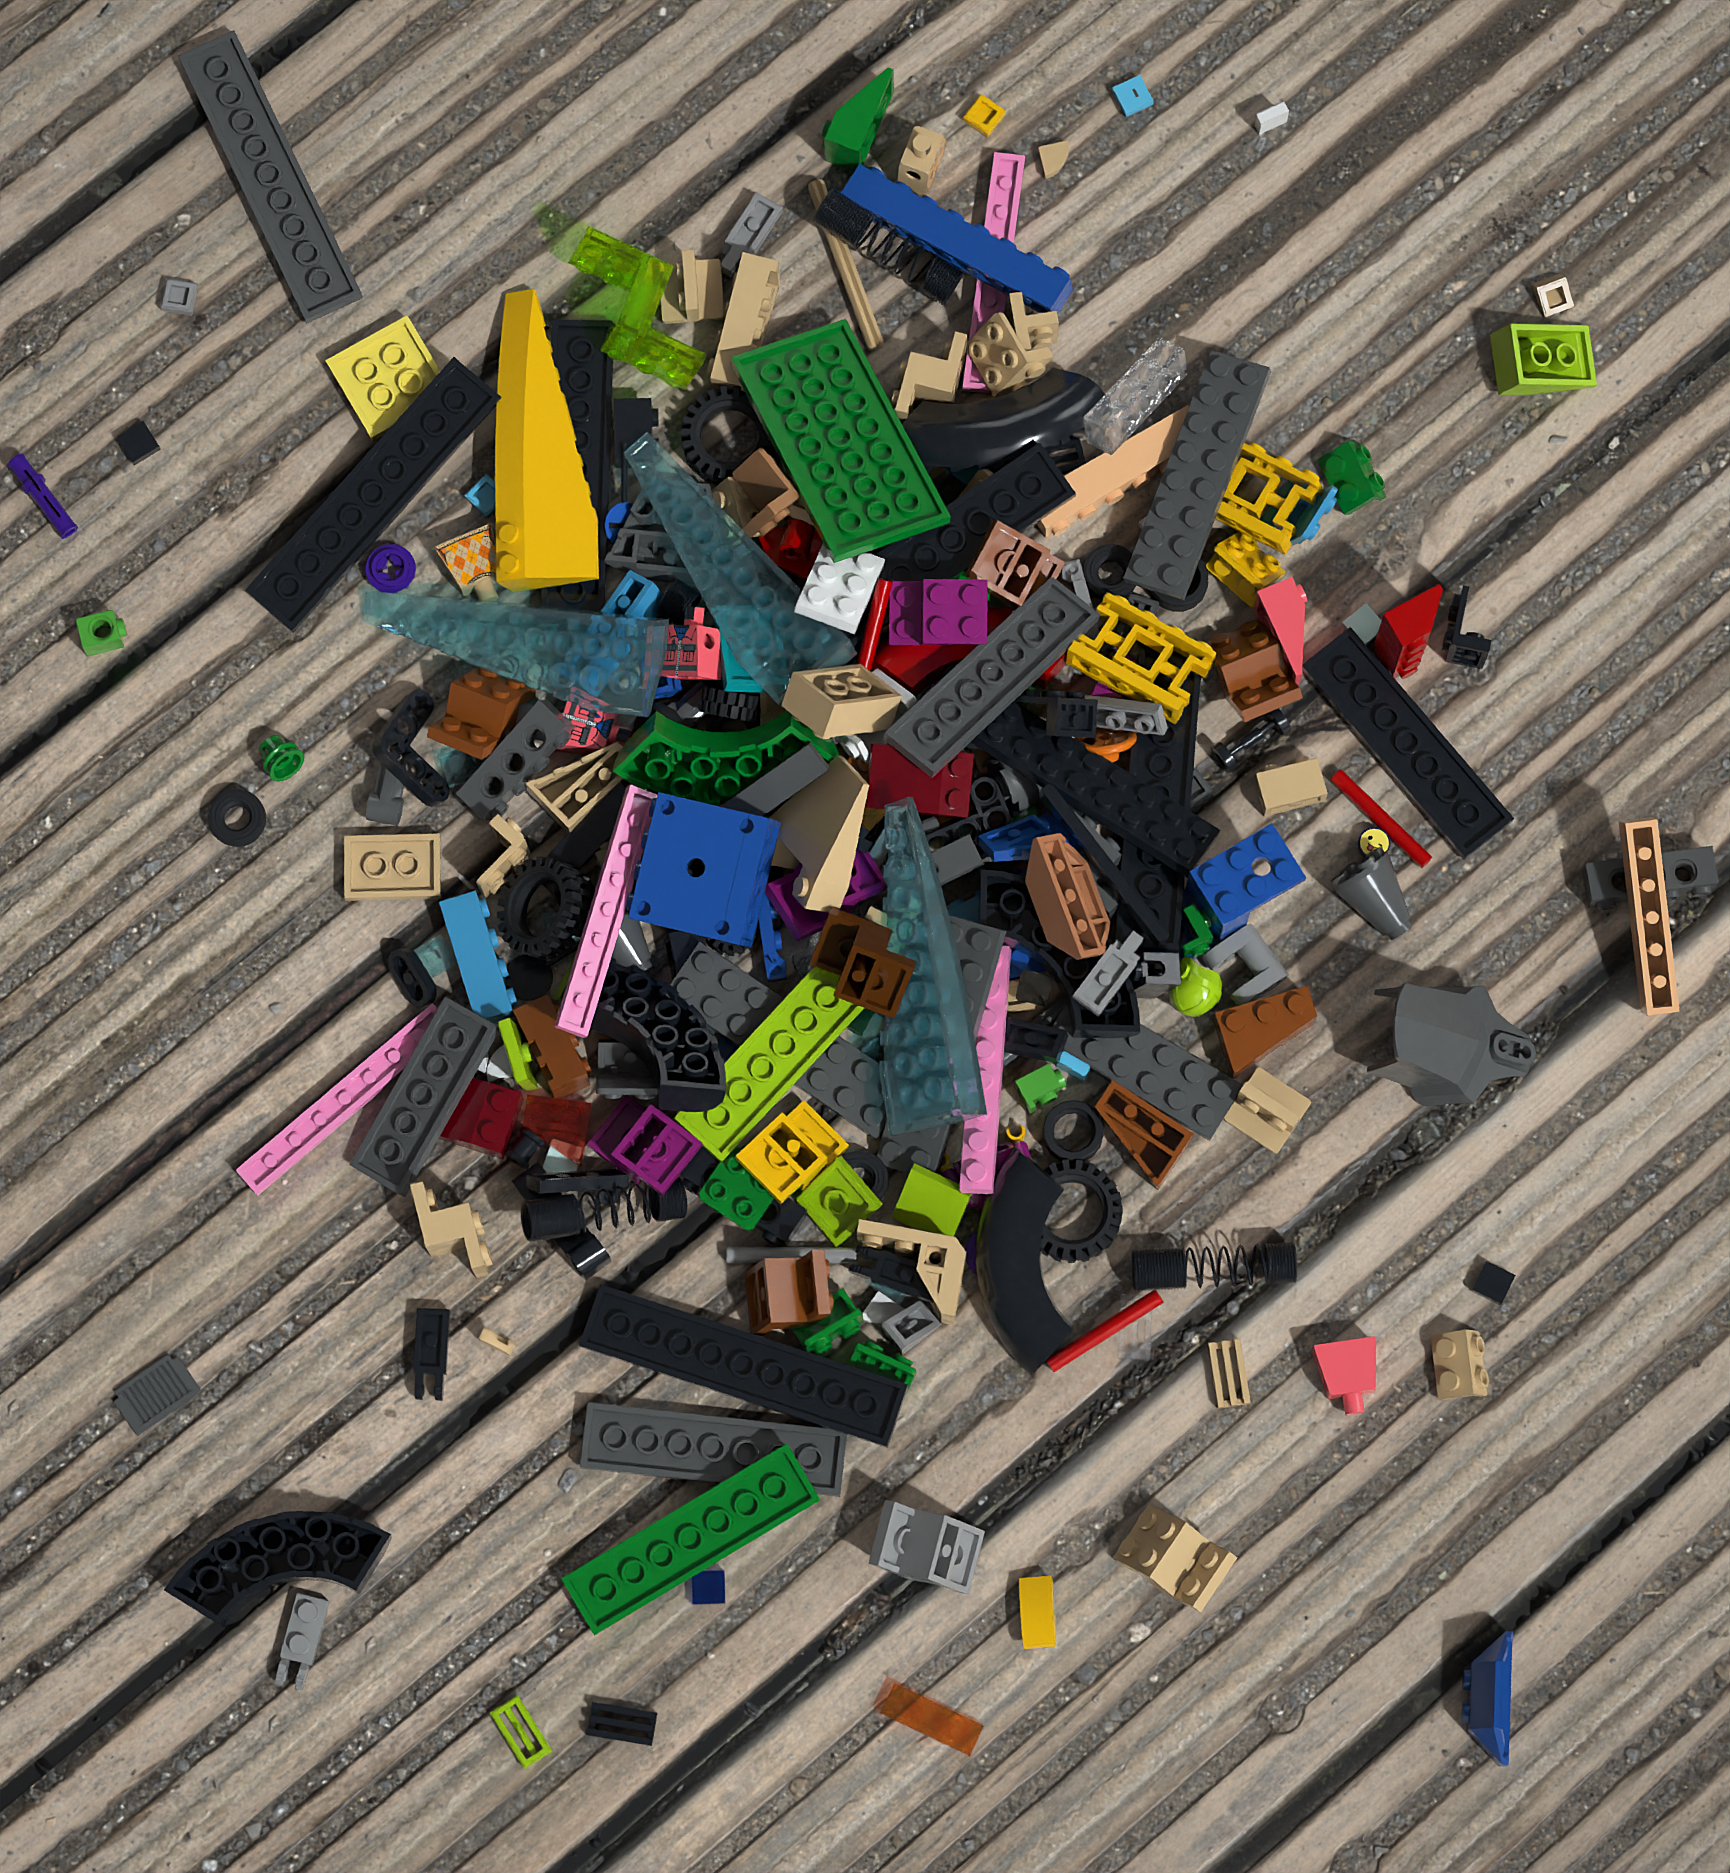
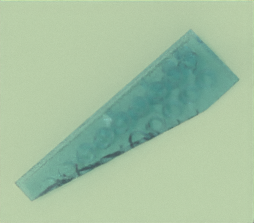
M648 432L624 452L738 664L779 706L782 705L793 672L844 666L857 654L851 641L839 628L794 612L802 590Z
M365 590L363 618L365 623L396 635H402L412 639L413 642L430 646L449 656L458 657L469 664L510 680L515 679L530 688L542 690L552 694L553 697L563 701H570L586 710L650 717L667 652L669 619L507 602Z
M907 797L885 805L884 847L888 849V861L884 865L883 878H888L887 897H883V911H887V928L892 929L886 950L917 961L894 1019L885 1016V1031H880V1045H884V1061H880L879 1073L890 1136L964 1122L987 1115L959 955L934 860L913 797Z

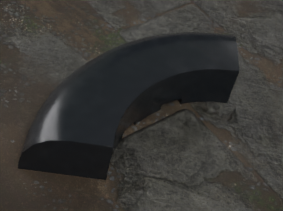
M1052 367L1046 374L1030 385L995 399L962 404L923 401L902 425L926 471H932L933 467H950L951 472H960L961 469H967L974 465H979V470L1004 466L1003 460L1021 456L1038 443H1041L1045 448L1058 444L1064 445L1070 442V435L1080 429L1086 432L1110 412V405L1105 393L1090 378Z
M981 869L978 923L1006 931L1003 945L1010 946L1026 954L1042 966L1054 979L1066 1000L1070 1012L1073 1038H1126L1138 1035L1140 1033L1139 1007L1130 976H1128L1100 1016L1095 1015L1072 997L1103 954L1077 960L1049 943L1025 883L1026 878L1004 871ZM1109 935L1105 944L1106 950L1111 944H1114Z
M611 958L590 1030L605 1034L619 1041L644 1062L657 1088L658 1109L705 1112L716 1108L723 1102L726 1094V1072L724 1060L721 1058L718 1049V1041L715 1035L712 1036L707 1028L704 1017L693 1004L689 1006L678 995L680 992H677L668 983L661 979L657 982L645 975L644 970L638 967L632 970L616 964V959Z
M1015 1146L1002 1162L995 1175L993 1193L986 1194L977 1226L975 1264L982 1301L993 1328L1013 1358L1030 1375H1033L1074 1328L1051 1298L1045 1285L1041 1266V1238L1044 1225L1050 1210L1064 1191V1188Z
M288 1511L277 1513L276 1515L247 1521L208 1542L203 1549L192 1558H189L176 1572L164 1591L224 1628L232 1616L249 1600L272 1587L284 1583L305 1580L325 1581L349 1588L360 1594L384 1556L392 1535L373 1524L332 1512Z

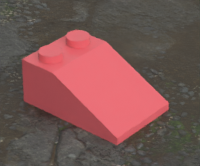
M1290 577L1257 591L1253 609L1258 620L1265 625L1280 643L1289 675L1299 686L1303 665L1305 602H1307V597L1301 584L1296 585L1293 577Z

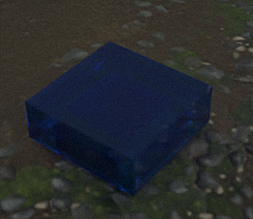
M724 1570L702 1571L692 1577L693 1605L726 1604Z

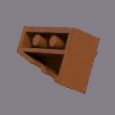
M1308 986L1215 1012L1213 1022L1231 1078L1235 1079L1246 1069L1258 1063L1265 1056L1278 1047L1283 1046L1315 1023L1317 1014Z
M1112 1080L1095 1105V1109L1156 1189L1159 1190L1194 1138V1133Z

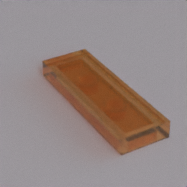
M895 1683L880 1714L969 1757L984 1727Z

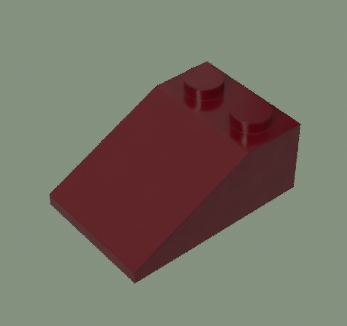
M871 744L867 776L869 788L865 808L946 818H968L974 754L959 752L931 778L892 745Z
M472 1078L438 1139L504 1160V1151L508 1149L524 1101L522 1092Z

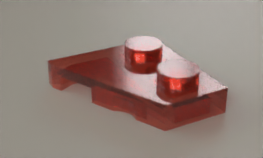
M527 1094L523 1127L537 1135L548 1146L577 1165L583 1166L592 1105L588 1102Z

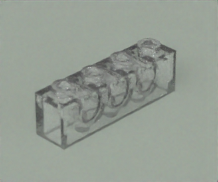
M1159 337L1083 417L1087 443L1113 455L1188 375L1185 350Z

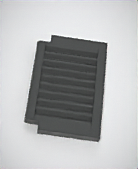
M167 1353L116 1388L114 1391L119 1398L114 1403L135 1434L140 1436L203 1391L181 1359L177 1357L173 1360Z

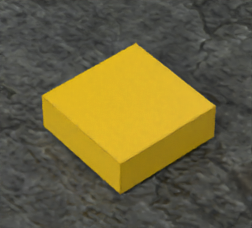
M980 94L963 116V121L988 138L1006 115V110L983 94Z

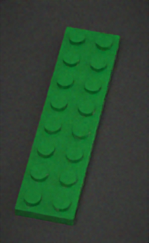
M787 1443L561 1578L595 1636L821 1499Z

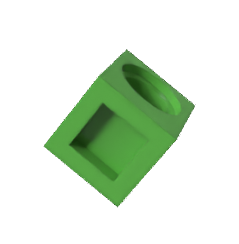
M113 609L76 619L82 647L88 657L124 648L122 637L127 636L123 618L117 619ZM101 627L111 628L109 635L104 638L96 637V632Z

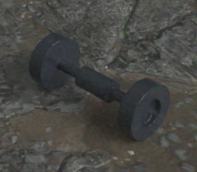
M1279 708L1266 713L1269 722L1260 729L1256 727L1238 740L1239 743L1230 750L1221 742L1211 747L1215 759L1227 773L1237 768L1236 761L1232 755L1242 748L1246 750L1264 737L1263 734L1274 727L1279 734L1284 735L1291 730L1287 718Z

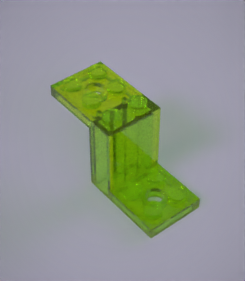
M588 226L572 252L568 263L583 273L592 274L603 279L610 286L625 289L600 351L607 353L609 357L616 361H624L635 366L644 374H652L661 378L672 387H680L685 390L703 365L707 354L650 328L674 266Z

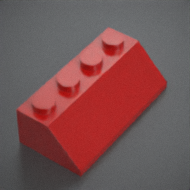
M1440 584L1383 614L1373 649L1381 663L1394 678L1400 676L1401 679H1405L1418 671L1417 666H1419L1442 595L1443 588Z

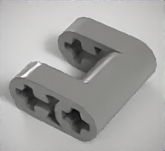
M1251 923L1216 945L1202 957L1210 970L1214 971L1239 955L1255 977L1230 996L1237 1006L1256 1001L1289 976Z

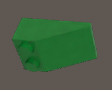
M889 67L840 107L835 112L832 121H826L821 137L824 138L822 149L825 150V161L855 172L859 164L864 165L894 94V69Z

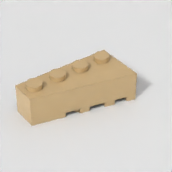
M742 252L738 271L735 272L731 290L733 291L731 299L727 300L723 313V318L725 319L723 330L719 329L716 336L715 347L718 348L716 357L710 358L706 376L710 377L711 388L720 390V386L727 385V390H733V386H740L741 391L745 392L730 364L731 357L762 347L780 285L779 261Z

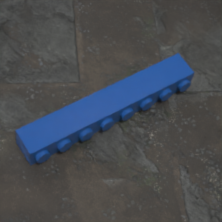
M859 164L841 191L843 195H846V197L851 198L857 204L859 203L864 209L867 208L872 214H875L872 221L875 224L879 219H882L881 227L888 231L896 227L895 234L905 239L909 236L910 243L918 247L923 245V250L932 255L937 254L938 258H943V260L948 261V263L956 266V268L1008 296L1010 293L1022 292L1024 305L1039 313L1057 311L1058 314L1073 291L1071 279L1069 278L1070 275L1065 270L1057 266L1051 268L1043 264V260L1032 252L1025 254L1017 250L1016 245L1010 240L1003 237L1000 240L990 235V231L978 223L971 225L964 221L963 216L952 209L946 211L938 207L937 202L927 195L920 197L912 193L911 188L901 181L894 183L885 178V174L875 167L870 166L868 169Z

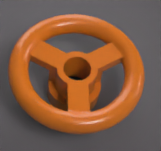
M1096 727V738H1091L1094 740L1093 745L1083 742L1087 737H1074V739L1084 744L1089 752L1096 753L1111 762H1115L1119 759L1120 752L1129 749L1135 744L1137 735L1132 731Z

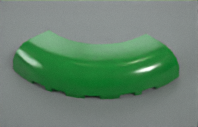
M787 710L763 725L736 732H708L689 728L666 718L656 711L629 738L615 760L613 772L646 791L651 789L660 793L720 806V804L728 801L810 742L827 764L837 755L839 756L831 739H822L815 736L813 730L803 722L795 720Z

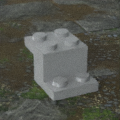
M885 1500L868 1564L909 1580L936 1584L955 1592L969 1595L985 1531L943 1514L919 1511L894 1501Z

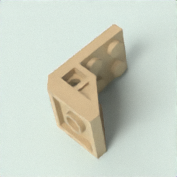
M859 1219L857 1242L863 1243L864 1247L881 1251L882 1247L895 1249V1254L906 1257H913L914 1253H919L916 1272H918L933 1299V1303H929L941 1323L954 1325L966 1263V1251L957 1238ZM935 1259L940 1260L941 1262L938 1264H932L930 1260Z

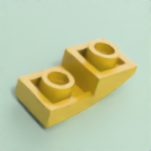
M1052 1576L1019 1578L1023 1648L1056 1647V1616L1054 1613Z

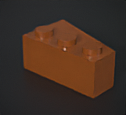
M546 994L514 1009L513 1012L555 1101H558L590 1086L588 1076L593 1073L585 1056L579 1058L575 1047L579 1046L575 1035L554 1027L560 1004L558 1000L552 1002L549 995Z

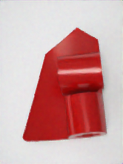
M798 519L790 520L786 529L774 527L766 535L758 537L770 564L805 580L808 579L823 545L818 532H815L813 526L806 521Z

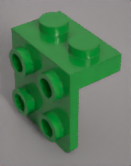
M742 1146L741 1149L736 1147L722 1163L718 1164L699 1192V1198L702 1202L744 1230L751 1231L770 1206L774 1197L735 1159L736 1155L746 1147Z
M844 1288L832 1294L833 1308L829 1316L811 1328H792L804 1351L821 1355L833 1347L832 1342L840 1336L848 1339L861 1330L859 1326L864 1323L863 1313L860 1309L855 1308Z

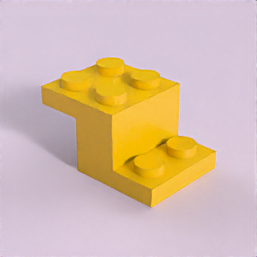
M803 1100L787 1116L782 1112L736 1155L735 1159L781 1205L798 1188L803 1191L833 1160L841 1156L849 1148V1144Z

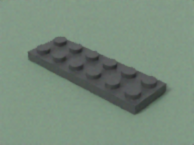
M444 997L350 1166L399 1195L406 1197L411 1188L410 1184H413L500 1031L499 1027L453 1000Z
M1066 1003L1053 1027L1064 1029L1068 1033V1039L1063 1052L1066 1051L1090 1065V1071L1110 1083L1114 1080L1160 1112L1208 1141L1213 1137L1243 1084L1141 1024L1140 1033L1132 1037L1073 1038L1072 1022Z

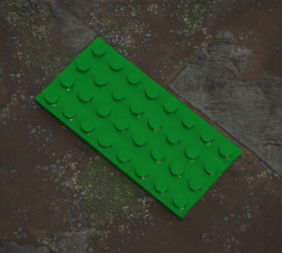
M846 319L731 357L730 364L795 490L799 493L800 499L833 563L950 523L951 516Z

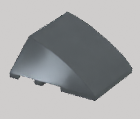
M647 478L630 509L629 517L617 535L615 544L604 560L605 563L626 574L629 570H632L651 581L673 583L679 579L685 584L701 585L730 575V568L725 554L710 484Z

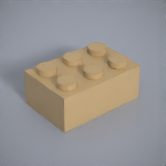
M862 664L793 672L781 706L789 711L795 720L803 722L813 730L815 736L822 739H830L836 736H852L853 734L866 732L875 733L876 731L889 729L894 721L902 695Z

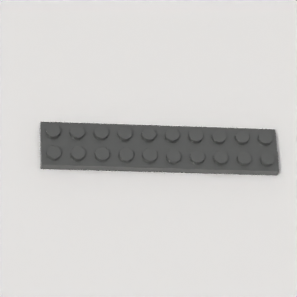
M233 30L178 55L306 324L362 299V293L235 31Z

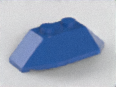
M1506 1631L1469 1664V1670H1463L1462 1689L1468 1690V1703H1462L1461 1723H1467V1732L1499 1767L1509 1765L1513 1631Z

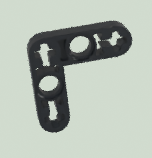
M418 689L402 699L375 738L372 750L377 760L422 803L433 807L448 799L450 788L446 780L410 746L434 709V703L429 693ZM417 701H418V703H419V705H418L419 711H417V712H415V713L413 714V713H411L410 711L414 710V708H415L416 705H417ZM399 719L406 722L408 734L403 733L399 729ZM407 762L414 765L416 777L411 776L407 772Z

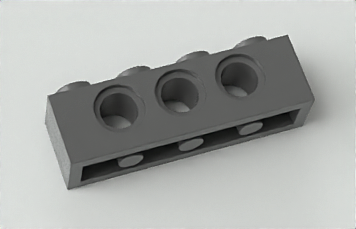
M538 700L459 789L456 795L482 820H492L497 814L502 817L509 808L507 803L514 795L519 796L527 789L525 783L529 782L528 780L535 772H541L551 760L549 756L556 748L561 749L569 742L572 737L570 732L575 726L549 701ZM540 730L543 733L544 741L540 747H536L533 738L535 733ZM517 754H520L523 759V765L520 770L516 771L513 767V759ZM496 778H499L502 782V789L498 794H495L492 790V783Z
M1713 846L1661 853L1667 901L1677 900L1681 894L1692 893L1693 897L1707 896L1719 884ZM1623 858L1585 864L1582 874L1588 907L1597 906L1598 910H1609L1617 907L1616 903L1628 902L1627 889L1617 890L1611 883L1613 878H1621L1625 881ZM1675 870H1686L1690 875V880L1686 882L1678 880L1675 876Z

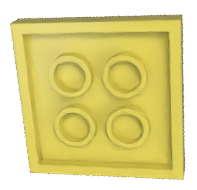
M408 316L397 320L325 360L371 441L383 436L441 372Z

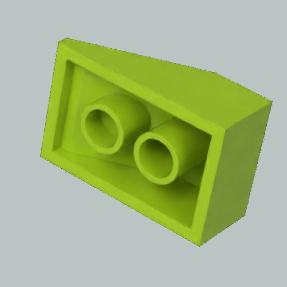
M1509 324L1490 334L1498 395H1533L1597 386L1588 325Z

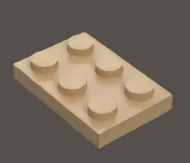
M440 833L344 836L345 901L441 898Z

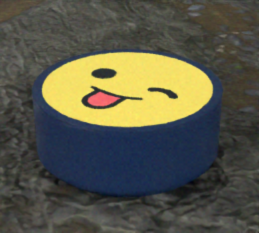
M1371 827L1361 833L1358 840V850L1364 858L1368 853L1380 846L1384 852L1388 853L1390 838L1384 830Z

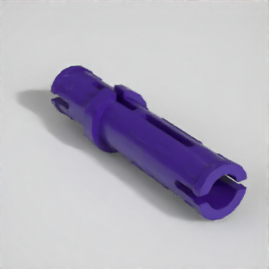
M23 453L13 457L7 465L22 483L21 489L24 493L31 495L62 539L74 534L78 529L77 524L73 522L60 502L46 486L44 476L37 474Z

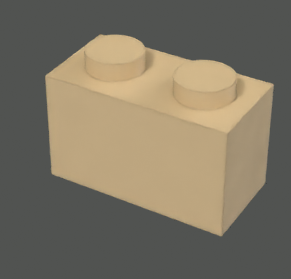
M1308 756L1298 757L1291 760L1290 765L1279 768L1278 764L1267 765L1260 768V772L1255 774L1254 784L1264 817L1326 801L1328 793L1318 758L1309 760Z

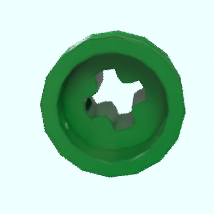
M272 735L265 739L258 749L259 755L264 760L263 769L276 782L291 778L300 770L304 763L305 755L299 750L295 743H286L280 735Z

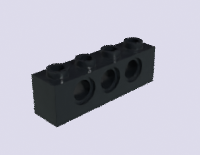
M702 1146L678 1178L682 1180L687 1191L696 1195L705 1185V1177L709 1173L714 1172L720 1162ZM774 1198L770 1207L777 1211L776 1217L771 1221L760 1219L755 1227L763 1232L761 1237L770 1244L777 1247L781 1243L787 1247L807 1217V1209L790 1198H787L781 1205Z

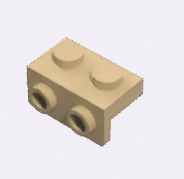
M1464 1329L1430 1335L1438 1400L1445 1401L1469 1396H1487L1486 1387L1489 1384V1377L1484 1369L1483 1354L1485 1352V1345L1479 1331Z

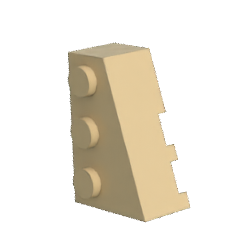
M615 742L582 757L581 760L573 764L555 769L553 773L542 778L526 782L528 793L569 834L619 782H622L626 787L630 784V782L613 772L615 760L623 747L618 742Z

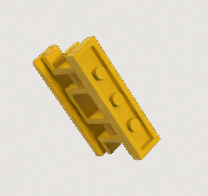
M1254 442L1244 443L1239 455L1241 458L1234 468L1215 519L1286 555L1292 545L1290 539L1297 533L1295 526L1287 522V519L1299 499L1312 505L1315 504L1316 496H1321L1324 491L1319 481L1320 478L1308 469L1300 471L1292 467L1293 464L1282 456L1277 455L1274 458L1266 454V450ZM1246 472L1268 482L1255 504L1233 494ZM1279 476L1295 483L1286 499L1275 494L1282 483ZM1268 504L1279 509L1272 520L1275 527L1259 520Z
M1106 592L1103 602L1096 609L1100 614L1099 620L1105 622V625L1095 640L1083 634L1078 638V641L1074 640L1068 648L1066 664L1133 701L1162 704L1165 719L1176 724L1190 699V693L1182 690L1180 686L1190 671L1205 678L1208 671L1214 666L1216 652L1207 643L1195 641L1186 636L1180 628L1173 625L1168 626L1159 621L1153 613L1146 610L1141 611L1130 605L1129 601L1120 595L1114 596ZM1118 620L1132 627L1126 638L1113 632ZM1136 640L1161 653L1149 671L1125 658ZM1105 642L1118 649L1113 660L1098 653ZM1173 650L1187 658L1181 669L1167 662ZM1159 673L1173 679L1168 687V691L1153 684Z

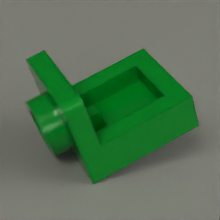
M1194 903L1183 909L1182 918L1194 937L1193 941L1182 946L1181 954L1183 957L1192 955L1193 958L1204 954L1210 949L1208 945L1212 944L1213 935L1209 930L1212 924L1208 915L1203 909L1199 911Z

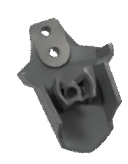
M1404 983L1400 987L1376 989L1374 995L1397 998L1393 1012L1395 1058L1368 1066L1367 1073L1410 1087L1413 1099L1420 1105L1472 1104L1491 1081L1506 1077L1525 1076L1528 1074L1529 1065L1535 1060L1536 1050L1530 1036L1516 1028L1496 1011L1485 986L1423 987ZM1519 1049L1520 1053H1515V1050Z

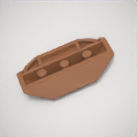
M1061 833L1036 837L1032 841L1025 883L1047 941L1077 960L1104 954L1110 921L1088 862L1074 847L1065 842L1066 838Z

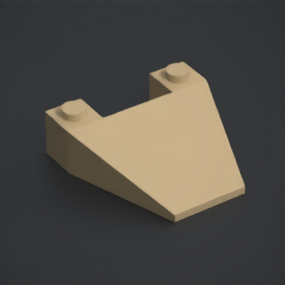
M838 755L828 763L830 768L825 773L800 789L769 817L781 822L771 865L796 869L798 864L801 863L803 866L799 876L794 881L792 895L804 909L828 913L831 907L840 910L849 887L869 784L843 756Z

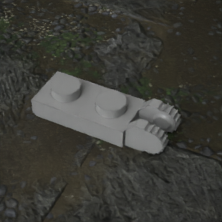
M299 1593L296 1594L280 1653L281 1661L278 1666L275 1684L283 1685L287 1679L290 1661L301 1663L295 1678V1689L303 1690L309 1668L314 1663L329 1608V1601Z

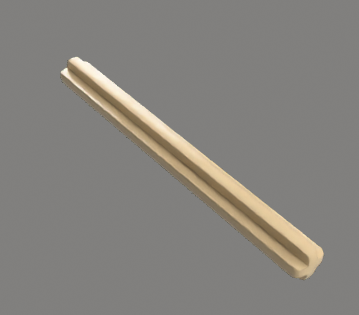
M822 179L808 184V190L816 211L828 195L826 185ZM823 228L866 346L870 351L879 349L884 344L883 338L848 244L836 235L831 234L826 228Z

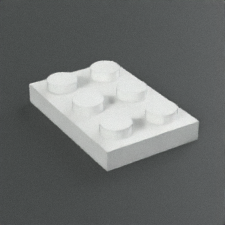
M823 544L797 601L794 612L855 634L876 585L877 578H879L883 569L885 559L865 552L833 563Z

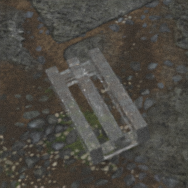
M1120 1293L1119 1312L1126 1308V1301H1133L1132 1303L1145 1295ZM1152 1311L1145 1314L1144 1352H1137L1138 1320L1132 1323L1130 1352H1124L1125 1328L1118 1332V1360L1150 1361Z

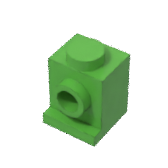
M1048 1063L1016 1080L1014 1088L1029 1115H1031L1036 1110V1104L1040 1103L1041 1106H1045L1058 1098L1057 1093L1061 1091V1088L1067 1085L1059 1069L1053 1071Z

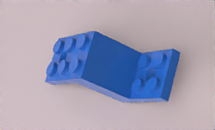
M1273 823L1189 871L1186 889H1184L1182 913L1183 909L1194 903L1199 911L1203 909L1212 924L1209 930L1213 935L1212 944L1208 945L1209 950H1211L1246 926L1250 912L1305 881L1306 876ZM1257 860H1264L1268 862L1271 870L1267 875L1259 876L1254 873L1252 864ZM1183 918L1181 928L1184 936L1180 939L1179 962L1184 958L1181 954L1182 946L1194 940Z

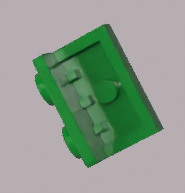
M1347 441L1317 459L1329 485H1333L1338 489L1335 497L1344 515H1350L1374 500L1381 501L1386 498L1383 490L1385 488L1384 481L1374 471L1370 463L1372 460L1371 454L1363 444Z
M865 1341L864 1345L856 1343L848 1365L908 1384V1393L917 1373L916 1369L911 1367L913 1364L911 1360L895 1354L894 1358L882 1354V1347L869 1341Z

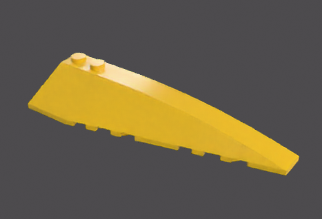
M535 289L506 293L499 355L497 394L501 396V399L496 404L495 435L496 581L513 593L599 579L598 518L596 510L591 504L589 484L584 478L582 458L577 452L575 432L565 395L561 392L559 385L560 376L558 369L554 366L551 355L553 350L544 328L546 324Z

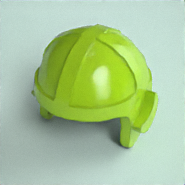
M1182 958L1180 960L1181 985L1168 991L1171 1005L1179 1013L1189 1017L1203 1015L1219 1003L1222 995L1221 978L1218 972L1199 966L1192 958Z

